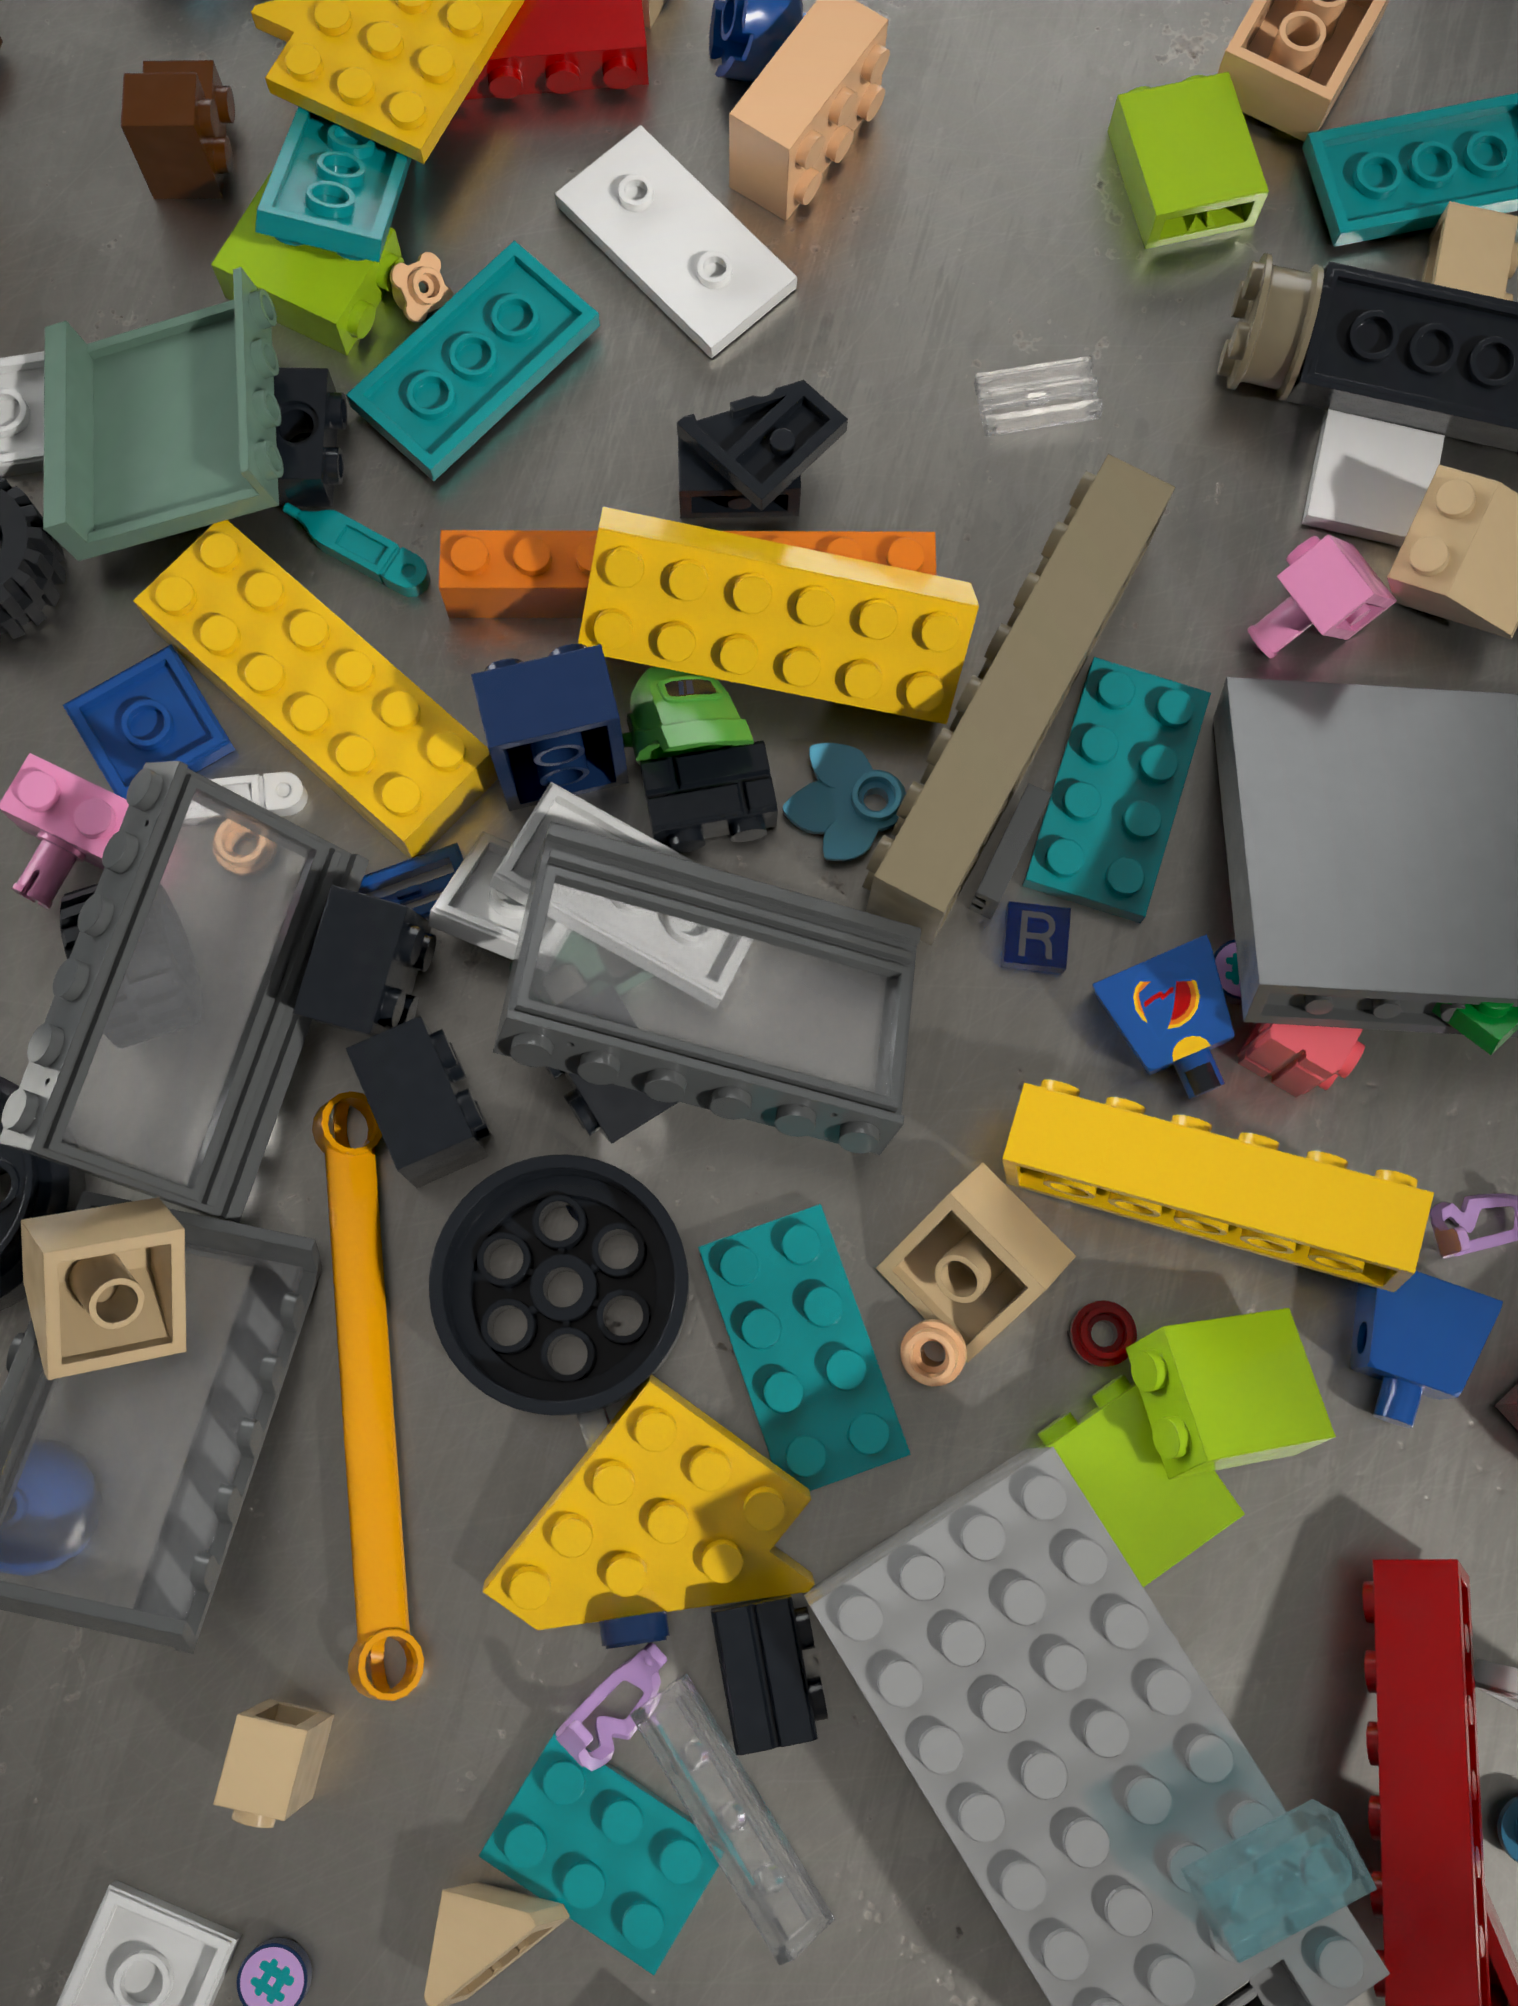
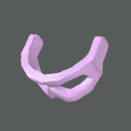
M1506 1193L1470 1195L1464 1197L1461 1209H1458L1453 1203L1441 1202L1436 1204L1429 1212L1432 1228L1443 1259L1518 1241L1517 1195ZM1494 1207L1514 1208V1228L1512 1230L1469 1240L1467 1232L1471 1233L1474 1230L1481 1209ZM1449 1218L1457 1227L1449 1229L1444 1221Z
M648 1643L634 1657L619 1666L556 1731V1740L581 1767L594 1771L609 1762L614 1753L612 1737L629 1740L652 1708L661 1684L658 1670L667 1662L666 1656L654 1643ZM622 1681H628L643 1691V1695L626 1719L608 1716L597 1717L595 1731L599 1748L588 1752L586 1747L593 1740V1736L584 1727L582 1722Z

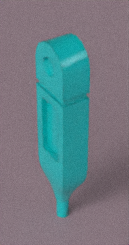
M290 503L284 505L283 512L297 519L314 544L324 553L381 584L385 583L386 587L403 596L417 597L428 589L430 574L424 559L404 547L400 548L399 544L335 510L306 511Z

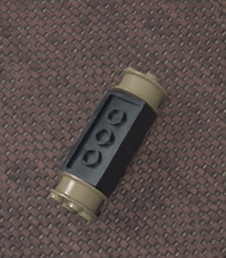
M1264 253L1259 262H1251L1245 281L1241 280L1238 285L1231 310V317L1239 318L1240 320L1236 323L1232 338L1226 339L1218 364L1217 375L1227 377L1228 389L1235 390L1240 382L1276 389V398L1278 400L1324 410L1331 409L1441 434L1446 437L1518 452V302L1330 261L1325 268H1323V265L1314 264L1309 272L1273 265V256L1268 253Z

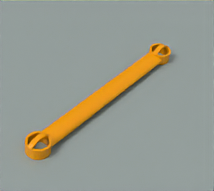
M349 1091L336 1095L322 1105L315 1114L312 1125L315 1143L325 1153L357 1642H355L349 1654L348 1673L351 1683L360 1694L370 1699L395 1701L407 1696L417 1687L423 1674L424 1657L421 1646L410 1635L375 1157V1146L380 1141L382 1134L365 1094ZM349 1106L359 1110L367 1122V1139L360 1148H350L348 1142L347 1114ZM333 1109L334 1137L331 1135L328 1125L329 1116ZM387 1637H391L399 1642L404 1649L407 1660L406 1670L401 1681L392 1689L387 1682L384 1668V1646ZM369 1652L372 1683L368 1679L365 1669L366 1658Z

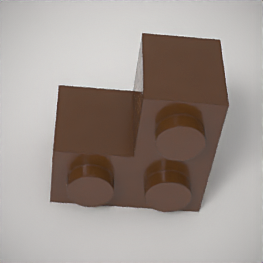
M214 60L143 61V73H124L121 128L153 199H223L224 174H232L233 171L232 148L229 138L226 137V123H234L235 104L232 89L230 86L222 85Z

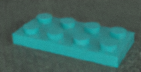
M1518 93L1308 133L1302 147L1334 247L1433 228L1436 226L1449 201L1501 213L1518 211Z
M298 106L257 208L255 232L273 236L278 241L287 245L300 246L305 244L334 251L341 257L349 260L361 261L366 259L379 262L411 158Z
M514 240L346 394L349 405L430 479L435 481L600 326L599 313Z
M1093 658L1024 877L1023 887L1141 924L1147 914L1211 692L1104 659Z
M821 1204L698 1247L771 1462L807 1487L809 1491L911 1455Z

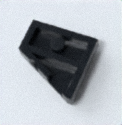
M805 380L778 387L767 396L759 397L752 395L730 402L729 411L696 420L694 414L684 416L677 422V435L762 511L847 431L848 418Z

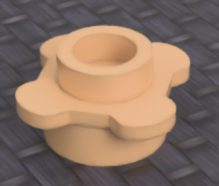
M431 252L420 254L417 262L410 265L398 263L390 271L393 298L403 310L406 318L415 323L424 321L429 312L436 309L439 310L454 296L453 291L445 285L441 276L440 259ZM419 282H423L425 284V293H422L420 291Z

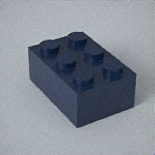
M568 644L554 649L547 657L526 662L514 658L503 659L491 663L485 668V671L471 674L488 749L509 811L537 805L551 782L576 796L629 783L620 717L601 644L591 647L583 644Z

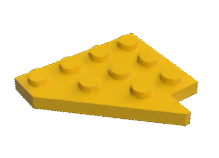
M273 0L255 5L251 15L257 29L287 42L265 77L271 94L425 164L525 0Z
M651 1375L634 1391L594 1444L588 1449L484 1580L483 1593L536 1630L641 1614L662 1611L670 1612L809 1592L815 1584L812 1572L774 1545L812 1500L810 1491L654 1375Z

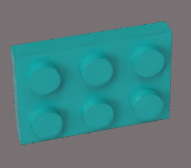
M555 1731L483 1847L479 1857L539 1898L564 1904L571 1920L652 1975H655L729 1850V1843L607 1762L604 1766L594 1771L581 1767L556 1740Z

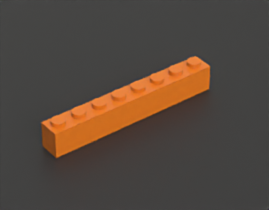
M441 530L439 590L448 617L582 618L598 530ZM724 531L936 575L935 532Z

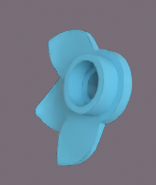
M838 743L812 745L809 748V757L817 781L808 784L792 795L784 803L783 813L799 829L812 834H824L823 854L826 860L847 861L855 859L870 849L878 831L887 830L896 824L899 818L896 815L906 795L905 788L893 774L883 770H873L864 753L857 748ZM877 794L885 799L887 805L882 810L873 811L866 807L864 799L869 795Z

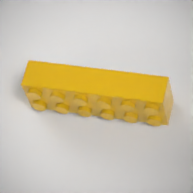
M603 507L578 644H583L587 647L601 644L605 657L947 725L979 604L970 582Z
M228 520L212 524L133 600L154 632L169 645L172 644L182 657L409 859L425 854L498 780L487 746Z
M1044 1079L1041 1081L1040 1086L1024 1082L1002 1158L1006 1183L1008 1185L1390 1292L1398 1290L1415 1274L1434 1192L1416 1188L1418 1180L1410 1175L1379 1169L1376 1170L1375 1176L1347 1169V1160L1330 1153L1308 1151L1306 1158L1278 1151L1280 1143L1266 1136L1240 1133L1237 1140L1211 1133L1212 1125L1195 1117L1173 1115L1170 1122L1144 1115L1146 1108L1131 1100L1107 1097L1105 1104L1079 1097L1080 1090L1064 1082Z

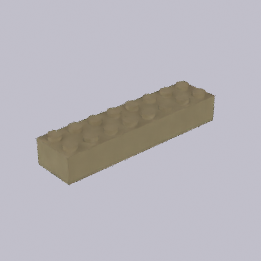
M1110 454L1105 458L1097 475L1089 471L1084 473L1070 500L1069 505L1071 508L1064 522L1058 521L1043 548L1041 555L1044 557L1036 572L1030 571L1013 603L1015 609L1007 625L1001 623L985 653L984 657L987 659L979 676L972 675L963 690L955 708L958 712L950 729L943 728L933 744L926 760L929 764L920 783L913 781L903 798L896 814L899 818L891 834L895 836V839L884 835L869 860L866 868L869 872L862 885L863 888L870 891L866 912L921 928L920 940L932 946L1151 543L1176 488L1175 486Z

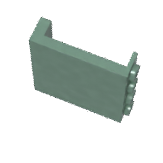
M242 267L233 269L234 299L88 344L67 321L45 327L43 529L78 561L279 506L278 478L283 476L284 468L276 443V426L281 424V412L274 396V376L279 373V363L272 346L271 328L276 326L277 316L269 294L264 289L258 290Z

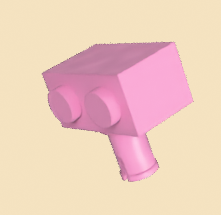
M1329 534L1322 540L1318 536H1313L1297 546L1287 556L1286 561L1290 566L1277 575L1291 596L1247 630L1255 644L1271 659L1277 655V652L1313 624L1323 636L1348 640L1397 602V600L1353 544Z
M29 753L0 801V811L22 831L37 837L41 842L17 883H14L11 889L34 903L38 901L37 904L50 909L53 899L76 861H86L104 870L105 867L102 863L103 852L108 841L120 829L129 806L127 799Z

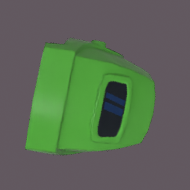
M654 666L644 672L632 691L630 713L627 714L626 720L629 732L622 733L624 748L633 747L635 759L639 765L641 761L727 746L754 744L746 719L740 718L729 693L718 679Z

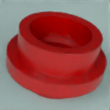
M1101 1300L1085 1305L1076 1313L1071 1323L1070 1338L1074 1350L1084 1361L1098 1367H1110L1128 1358L1126 1347L1137 1341V1329L1132 1316L1124 1307L1115 1302ZM1097 1322L1108 1324L1113 1331V1340L1107 1347L1099 1346L1092 1339V1327Z

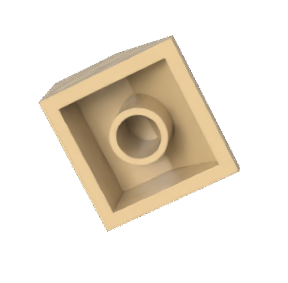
M1439 464L1387 576L1391 593L1397 600L1395 603L1512 640L1518 627V493L1499 481Z
M982 1162L923 1219L876 1269L925 1320H941L949 1323L959 1331L966 1344V1362L968 1363L1043 1294L1076 1255Z
M159 1197L21 1220L23 1283L44 1374L48 1380L186 1352L185 1228Z

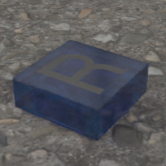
M1009 901L1005 912L1001 967L1063 974L1067 967L1071 908Z

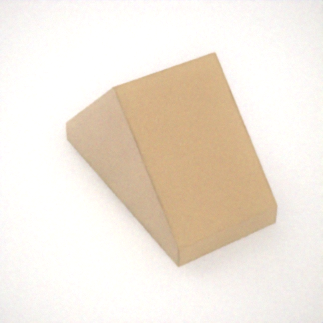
M481 1882L442 1890L424 1993L427 2005L448 2006L471 1997L566 1921L570 1915L564 1904Z

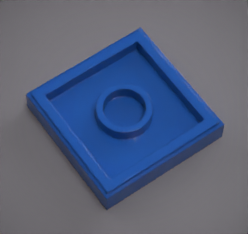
M172 644L63 704L64 709L113 792L125 799L131 781L147 762L181 761L188 765V769L198 772L236 750Z

